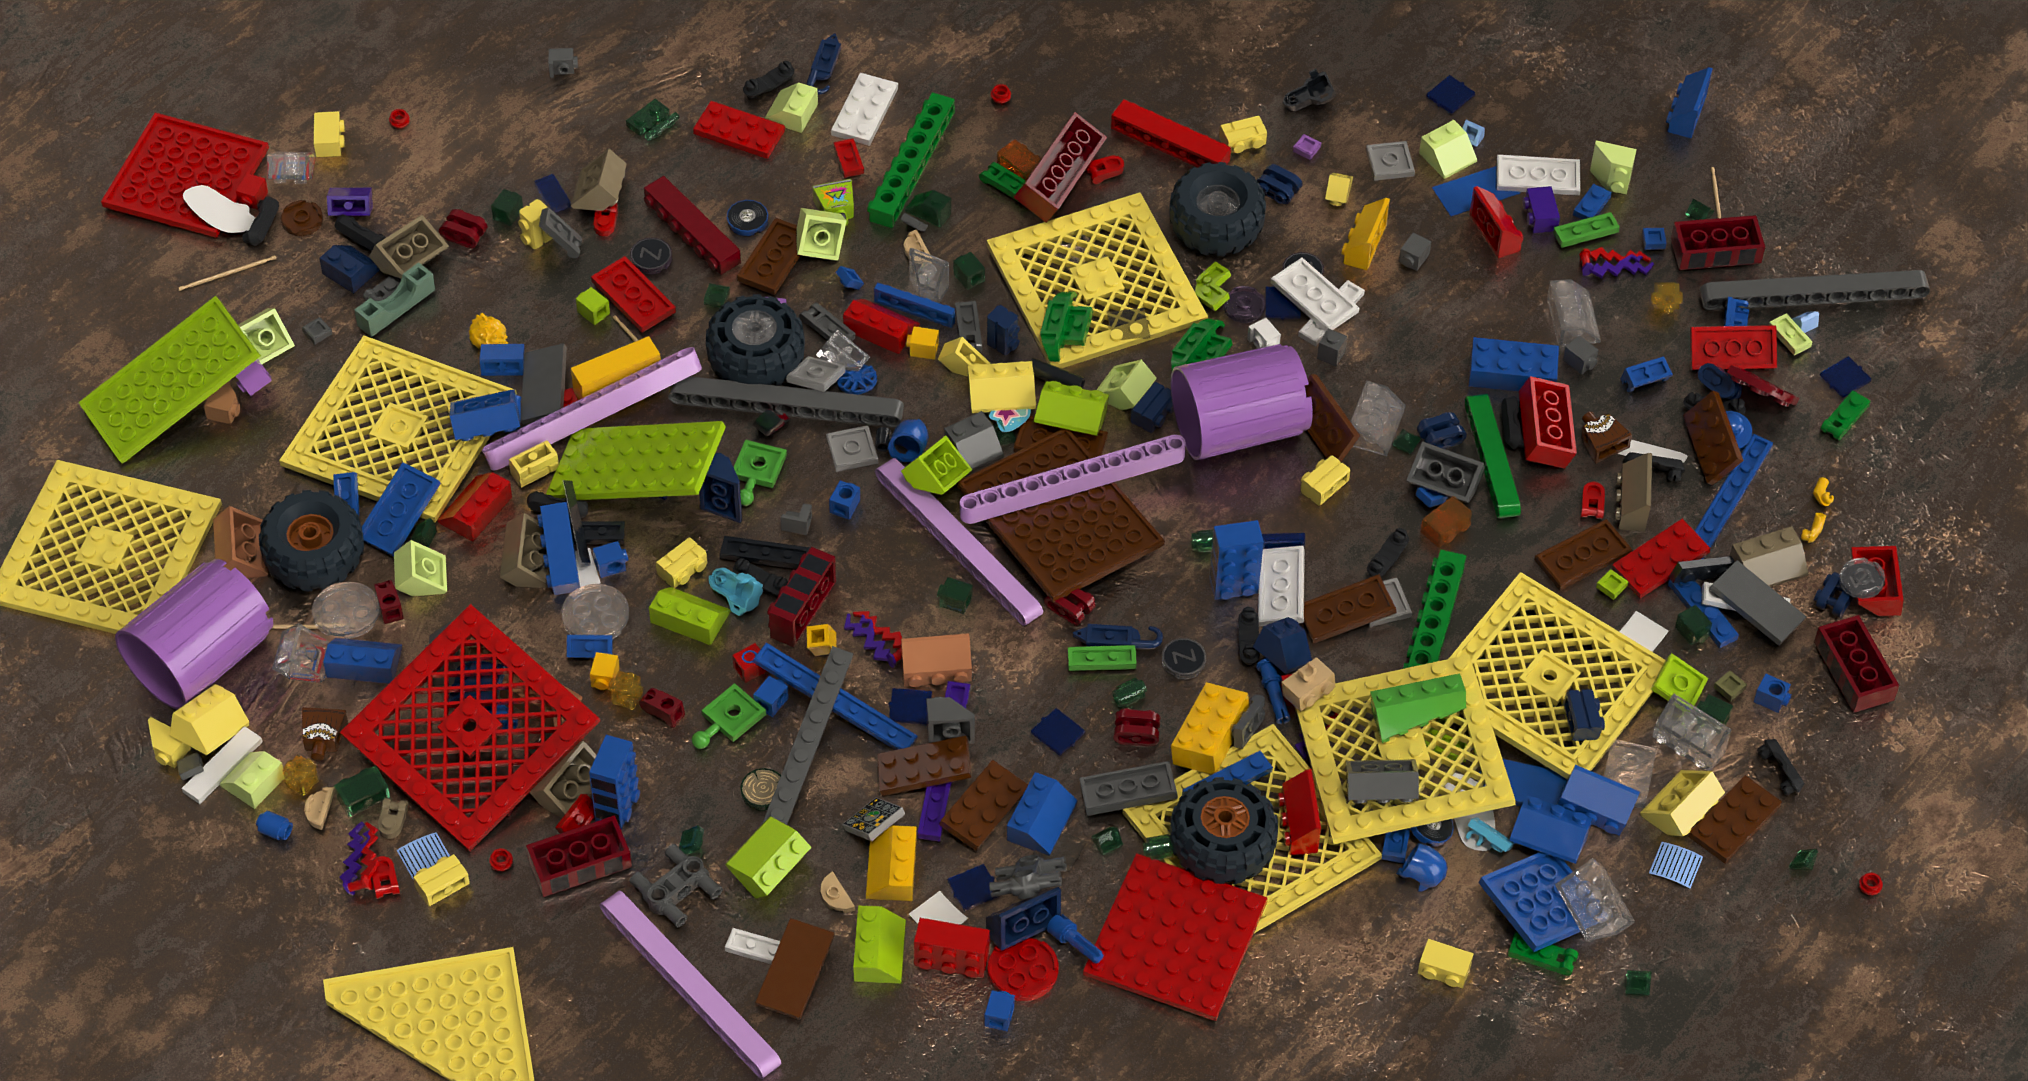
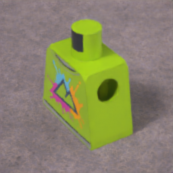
M847 179L813 186V201L819 211L842 214L847 220L846 225H848V219L854 217L852 180Z

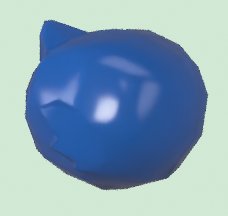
M920 419L904 420L895 428L888 444V450L892 458H896L900 462H912L925 451L929 433L926 425ZM894 444L906 448L908 450L907 453H899L895 449Z
M1418 843L1396 874L1401 878L1410 877L1419 881L1418 892H1421L1429 887L1437 886L1444 880L1448 866L1446 860L1438 851L1430 846Z

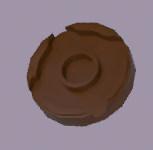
M298 200L288 204L283 209L281 223L287 233L294 236H307L313 234L321 227L323 213L316 203Z

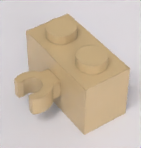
M1317 657L1282 681L1283 696L1300 712L1307 707H1311L1316 700L1323 695L1329 694L1336 687L1334 673Z

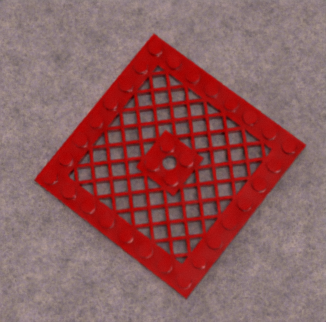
M470 604L340 733L461 845L471 852L600 722V718ZM465 646H477V655H465ZM481 646L490 654H481ZM461 648L460 656H453ZM493 660V669H481V661ZM497 660L506 668L497 669ZM477 661L476 670H465V662ZM449 662H460V671H449ZM444 665V672H437ZM509 674V683L497 684V675ZM513 674L522 682L513 683ZM493 675L492 684L481 685V676ZM476 676V685L465 686V677ZM460 677V686H449V678ZM433 678H444V687H433ZM428 681V688H421ZM529 688L539 697H529ZM509 689V698L497 699V690ZM513 689H525V698H513ZM492 690V699L481 700V691ZM476 691V700L471 695L465 699V692ZM460 692V701L449 702V693ZM444 693V702L433 703V694ZM428 694V703H416V695ZM412 696L411 704H404ZM541 703V712L529 713V704ZM513 704H525V713H513ZM546 704H548L554 711L546 712ZM497 705H509L508 714H497ZM483 706H492V714ZM444 708V717L432 718V709ZM449 708H456L449 714ZM428 709L427 718L416 719V710ZM411 710V719L400 720V711ZM395 713V720H388ZM557 717V726L546 727V718ZM541 718V727L529 728V719ZM525 719V728L513 729V720ZM499 720H508V729H501L503 724ZM468 722L476 723V728L473 731L468 732L464 730ZM427 724V734H416V725ZM432 724H439L437 728L441 733H432ZM411 725V734L400 735V726ZM395 726V735L384 736V727ZM546 733H553V734L546 740ZM525 734V744H513V735ZM529 734H541V743H529ZM508 735L507 745H497V736ZM492 738V745L484 746ZM432 739H443V748L432 749ZM448 739L457 747L448 748ZM416 740H427V749H416ZM400 741H411V750H400ZM386 742H395V751ZM530 749H537V750L529 757V750H530ZM513 750H525V759L513 760ZM497 751H508V760H497ZM481 752H492V761H480ZM459 753V763H448V754ZM464 753L470 759L476 754V762H464ZM443 754V763L432 764V755ZM427 755V764L415 765L416 756ZM401 756H411V765ZM519 765H521V766L513 773V766H519ZM508 766V775L497 776V767ZM492 767V776L480 777V768ZM464 768H476V777L464 778ZM448 769H459V778L448 779ZM432 770H443V779H432ZM417 771H427V780ZM492 782V792H480V783ZM497 782H504V783L497 789ZM475 783V793H464V784ZM459 784V794H448V785ZM443 785V794L434 786ZM481 798H488V799L480 806V799H481ZM464 799H475V808L464 809ZM449 800H459V809Z

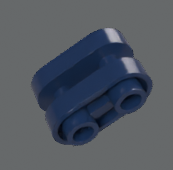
M1269 164L1263 171V174L1256 179L1263 189L1265 196L1279 204L1285 205L1289 204L1294 194L1298 193L1303 186L1302 180L1296 174L1276 164Z
M1711 363L1700 367L1698 371L1699 380L1710 390L1718 392L1721 398L1732 400L1734 398L1738 399L1741 396V385L1731 380L1732 376L1722 368Z
M1445 412L1439 416L1425 418L1417 426V432L1422 439H1425V443L1443 449L1456 446L1467 437L1464 428L1459 425L1460 422L1456 414L1452 412Z
M1833 572L1832 575H1827L1823 583L1825 587L1823 590L1819 589L1813 601L1816 602V607L1825 610L1828 605L1833 607L1832 615L1841 618L1854 596L1846 592L1842 587L1841 574ZM1837 590L1842 592L1838 600L1833 598Z

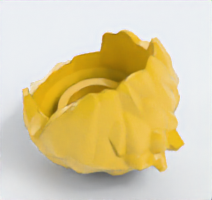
M480 313V316L477 314L476 318L472 320L469 328V339L477 348L481 349V344H508L506 341L508 338L506 336V328L500 320L492 316L487 317L484 313Z

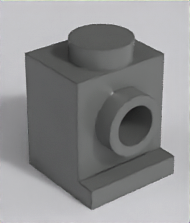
M573 48L549 49L548 64L550 78H554L556 74H575L574 68H578V56H574Z

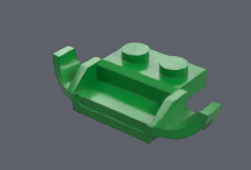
M1075 291L1060 292L1048 302L1040 335L1049 361L1060 362V348H1063L1064 345L1085 346L1093 309L1092 307L1073 306V298H1077Z
M1205 319L1199 323H1193L1172 350V370L1176 366L1224 356L1233 345L1231 338L1217 335L1215 332L1218 327H1225L1224 322L1218 319Z

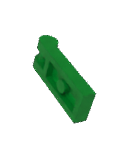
M992 162L988 166L987 171L984 170L979 174V179L983 183H989L1014 198V195L1025 181L996 162Z
M1852 390L1832 415L1823 422L1820 430L1825 433H1831L1833 438L1840 441L1870 406L1871 400Z
M1515 933L1508 952L1509 957L1566 976L1572 974L1574 969L1573 962L1577 961L1579 955L1572 948L1564 949L1552 944L1533 952L1519 933ZM1557 958L1563 959L1564 962H1558Z

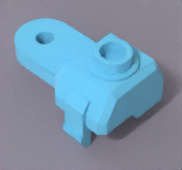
M724 567L715 569L712 575H709L711 588L727 598L731 612L741 616L758 606L760 596L763 593V584L756 581L751 575L744 573L735 574Z

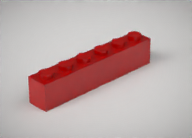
M1123 99L1111 115V129L1197 168L1201 164L1209 162L1211 164H1218V162L1228 164L1230 162V146Z

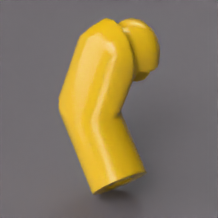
M1824 477L1818 479L1813 495L1820 505L1829 506L1833 502L1834 497L1833 495L1829 496L1830 492L1825 491L1829 481Z
M1815 513L1811 530L1804 529L1802 531V541H1808V543L1815 541L1822 532L1826 519L1825 514Z

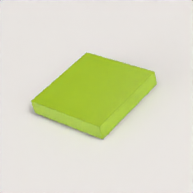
M1671 653L1661 668L1651 690L1686 714H1689L1709 678Z

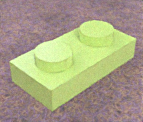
M1787 313L1769 322V326L1776 325L1777 337L1793 355L1812 346L1810 338Z

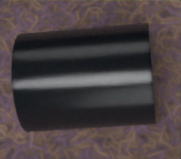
M880 427L876 430L875 448L880 452L889 451L888 444L891 439V430L889 428Z

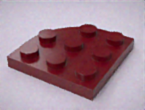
M1731 365L1727 373L1732 375L1731 380L1750 387L1752 391L1768 397L1772 395L1774 396L1773 401L1783 406L1789 407L1790 404L1796 406L1800 399L1743 368Z

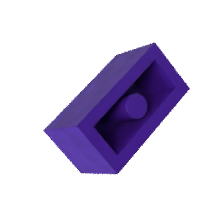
M1552 186L1527 188L1526 197H1523L1522 200L1524 210L1527 209L1528 212L1527 224L1531 225L1533 233L1553 232L1554 227L1559 226L1560 215Z
M372 187L329 188L327 194L328 216H339L342 214L346 216H370L373 208Z

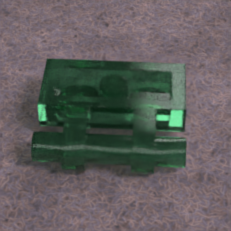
M655 98L628 118L626 126L640 137L645 134L646 140L651 141L653 138H658L662 135V131L666 128L674 126L680 117L676 112L670 115V109Z

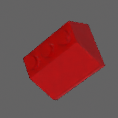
M1478 186L1474 187L1469 215L1497 258L1519 252L1523 242L1522 232L1517 230L1512 217L1505 212L1502 202L1498 201L1494 193Z
M866 299L853 300L843 313V324L851 329L855 336L897 354H900L906 346L908 334L912 335L913 327L920 326L919 322Z
M493 472L477 475L437 522L474 542L512 498L510 481Z
M1896 546L1851 547L1853 564L1863 563L1871 565L1882 574L1883 578L1881 590L1871 597H1857L1858 604L1877 616H1901L1904 599Z
M1307 769L1282 783V791L1278 793V806L1283 807L1281 825L1286 826L1284 845L1289 846L1290 855L1318 853L1321 824L1312 769Z

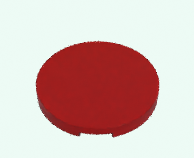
M1034 938L1023 940L1002 951L996 945L989 957L987 966L988 977L995 990L1006 991L1011 995H1015L1016 1001L1035 1000L1047 994L1055 985L1059 970L1058 959L1054 950L1046 942H1041Z

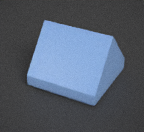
M1465 120L1463 129L1467 132L1471 145L1477 147L1484 138L1485 128Z
M1816 311L1805 312L1792 318V320L1806 333L1818 327L1819 313Z

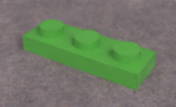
M1609 212L1554 227L1553 234L1561 248L1619 233L1620 227L1613 214Z
M1135 645L1068 647L1069 671L1136 669Z

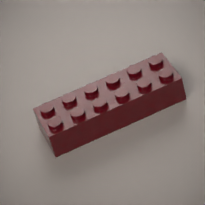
M1074 112L1057 133L1014 195V198L1047 223L1060 208L1107 137Z

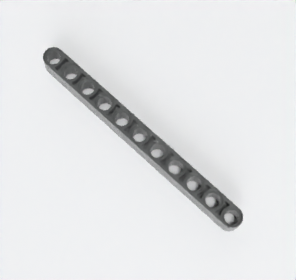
M1922 270L1705 283L1700 287L1703 307L1711 311L1725 310L1728 296L1733 297V299L1745 300L1749 303L1748 307L1738 306L1739 308H1763L1923 298L1930 293L1926 274Z
M691 376L671 385L668 396L671 402L681 405L763 413L765 410L770 409L776 415H783L785 413L790 417L895 428L901 423L904 403L893 398L829 391L822 392L764 384H744L736 381Z

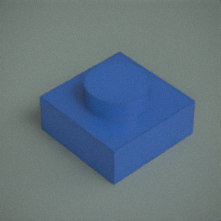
M1643 228L1642 237L1645 250L1666 249L1667 243L1664 228Z
M840 266L836 271L840 277L841 284L846 288L851 287L859 290L864 285L854 269Z
M1423 487L1418 488L1416 496L1429 508L1444 504L1448 497Z

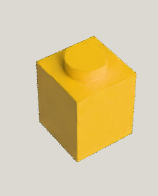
M913 327L912 335L908 334L906 347H910V356L935 360L939 345V330Z
M829 624L807 626V648L815 656L829 655L832 646L837 647L836 632Z
M596 652L590 671L591 687L599 690H614L620 669L618 655Z

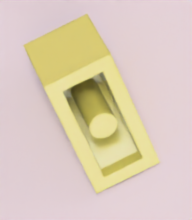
M1338 173L1330 174L1325 197L1326 200H1330L1329 204L1341 206L1342 203L1347 202L1353 176Z
M963 337L945 343L938 358L952 373L968 376L967 365L990 364Z
M150 717L148 724L156 760L162 765L176 768L177 761L186 756L191 746L170 736V726Z

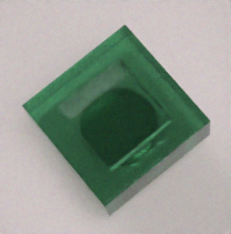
M709 283L704 297V305L721 308L728 300L730 287Z
M697 825L683 831L679 849L686 855L699 850L703 844L705 829Z

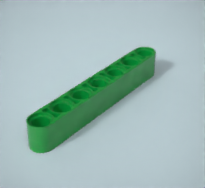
M1488 394L1466 396L1465 410L1480 462L1484 463V476L1498 519L1520 516L1521 506L1489 396Z

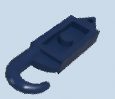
M836 33L825 40H821L806 85L814 87L816 80L831 78L841 51V43H839ZM827 85L823 89H817L818 95L825 94L830 86Z
M1088 624L1087 627L1073 632V637L1085 643L1086 647L1135 645L1136 649H1154L1160 646L1163 641L1162 632L1153 626H1149L1148 629L1156 633L1157 637L1155 640H1141L1139 631L1132 628L1133 626Z

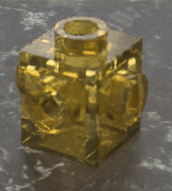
M1676 282L1654 283V292L1651 293V304L1654 305V308L1660 310V313L1666 314L1673 313V310L1679 309V304L1683 302L1682 291H1679V284Z
M618 671L616 678H612L609 684L612 704L634 710L638 699L640 700L644 689L641 686L640 676L631 672Z
M297 754L293 760H289L284 766L285 784L302 796L319 781L316 764L309 758L305 759Z

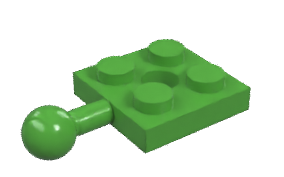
M745 440L734 465V470L739 480L747 482L744 489L740 490L742 506H749L753 502L754 495L752 491L755 484L769 488L774 487L787 456L786 449ZM758 461L765 463L763 466L759 467L754 465V463Z
M734 683L701 710L702 716L712 725L705 731L695 732L692 736V744L698 749L706 748L710 743V738L719 730L734 742L766 716V709ZM730 710L740 711L736 716L728 714Z

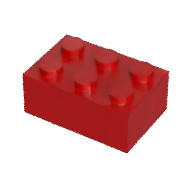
M919 918L914 939V966H919L925 970H941L948 974H963L970 978H984L990 951V930Z

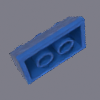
M1708 67L1689 74L1685 77L1684 83H1679L1676 93L1679 97H1674L1671 109L1674 110L1673 112L1669 111L1666 123L1669 124V133L1692 138L1707 97L1713 68Z
M515 389L451 402L450 420L455 440L468 441L473 439L474 436L482 435L487 437L494 435L498 431L512 432L517 427H520Z
M334 638L327 645L323 661L326 677L389 684L396 676L402 644Z
M1575 765L1562 788L1556 805L1574 812H1581L1593 818L1591 825L1602 828L1610 834L1620 836L1640 792Z
M1035 772L1007 824V841L1050 857L1078 800L1057 780Z
M1526 796L1509 841L1576 864L1587 840L1593 818L1581 812L1565 809L1560 805L1544 802L1537 797Z

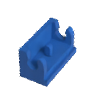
M1728 296L1723 326H1747L1749 309L1739 308L1738 306L1748 307L1749 303L1745 300L1733 299V297Z
M481 344V376L523 375L524 344Z
M1663 356L1625 368L1620 380L1622 384L1628 382L1627 392H1631L1636 387L1659 380L1667 381L1673 374Z

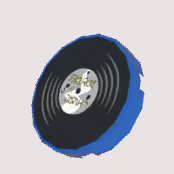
M754 200L738 201L727 212L728 225L734 233L741 236H752L758 231L760 233L768 225L769 217L766 207Z
M1452 819L1410 829L1420 842L1424 844L1429 843L1432 844L1431 846L1437 847L1443 845L1452 836L1454 826Z

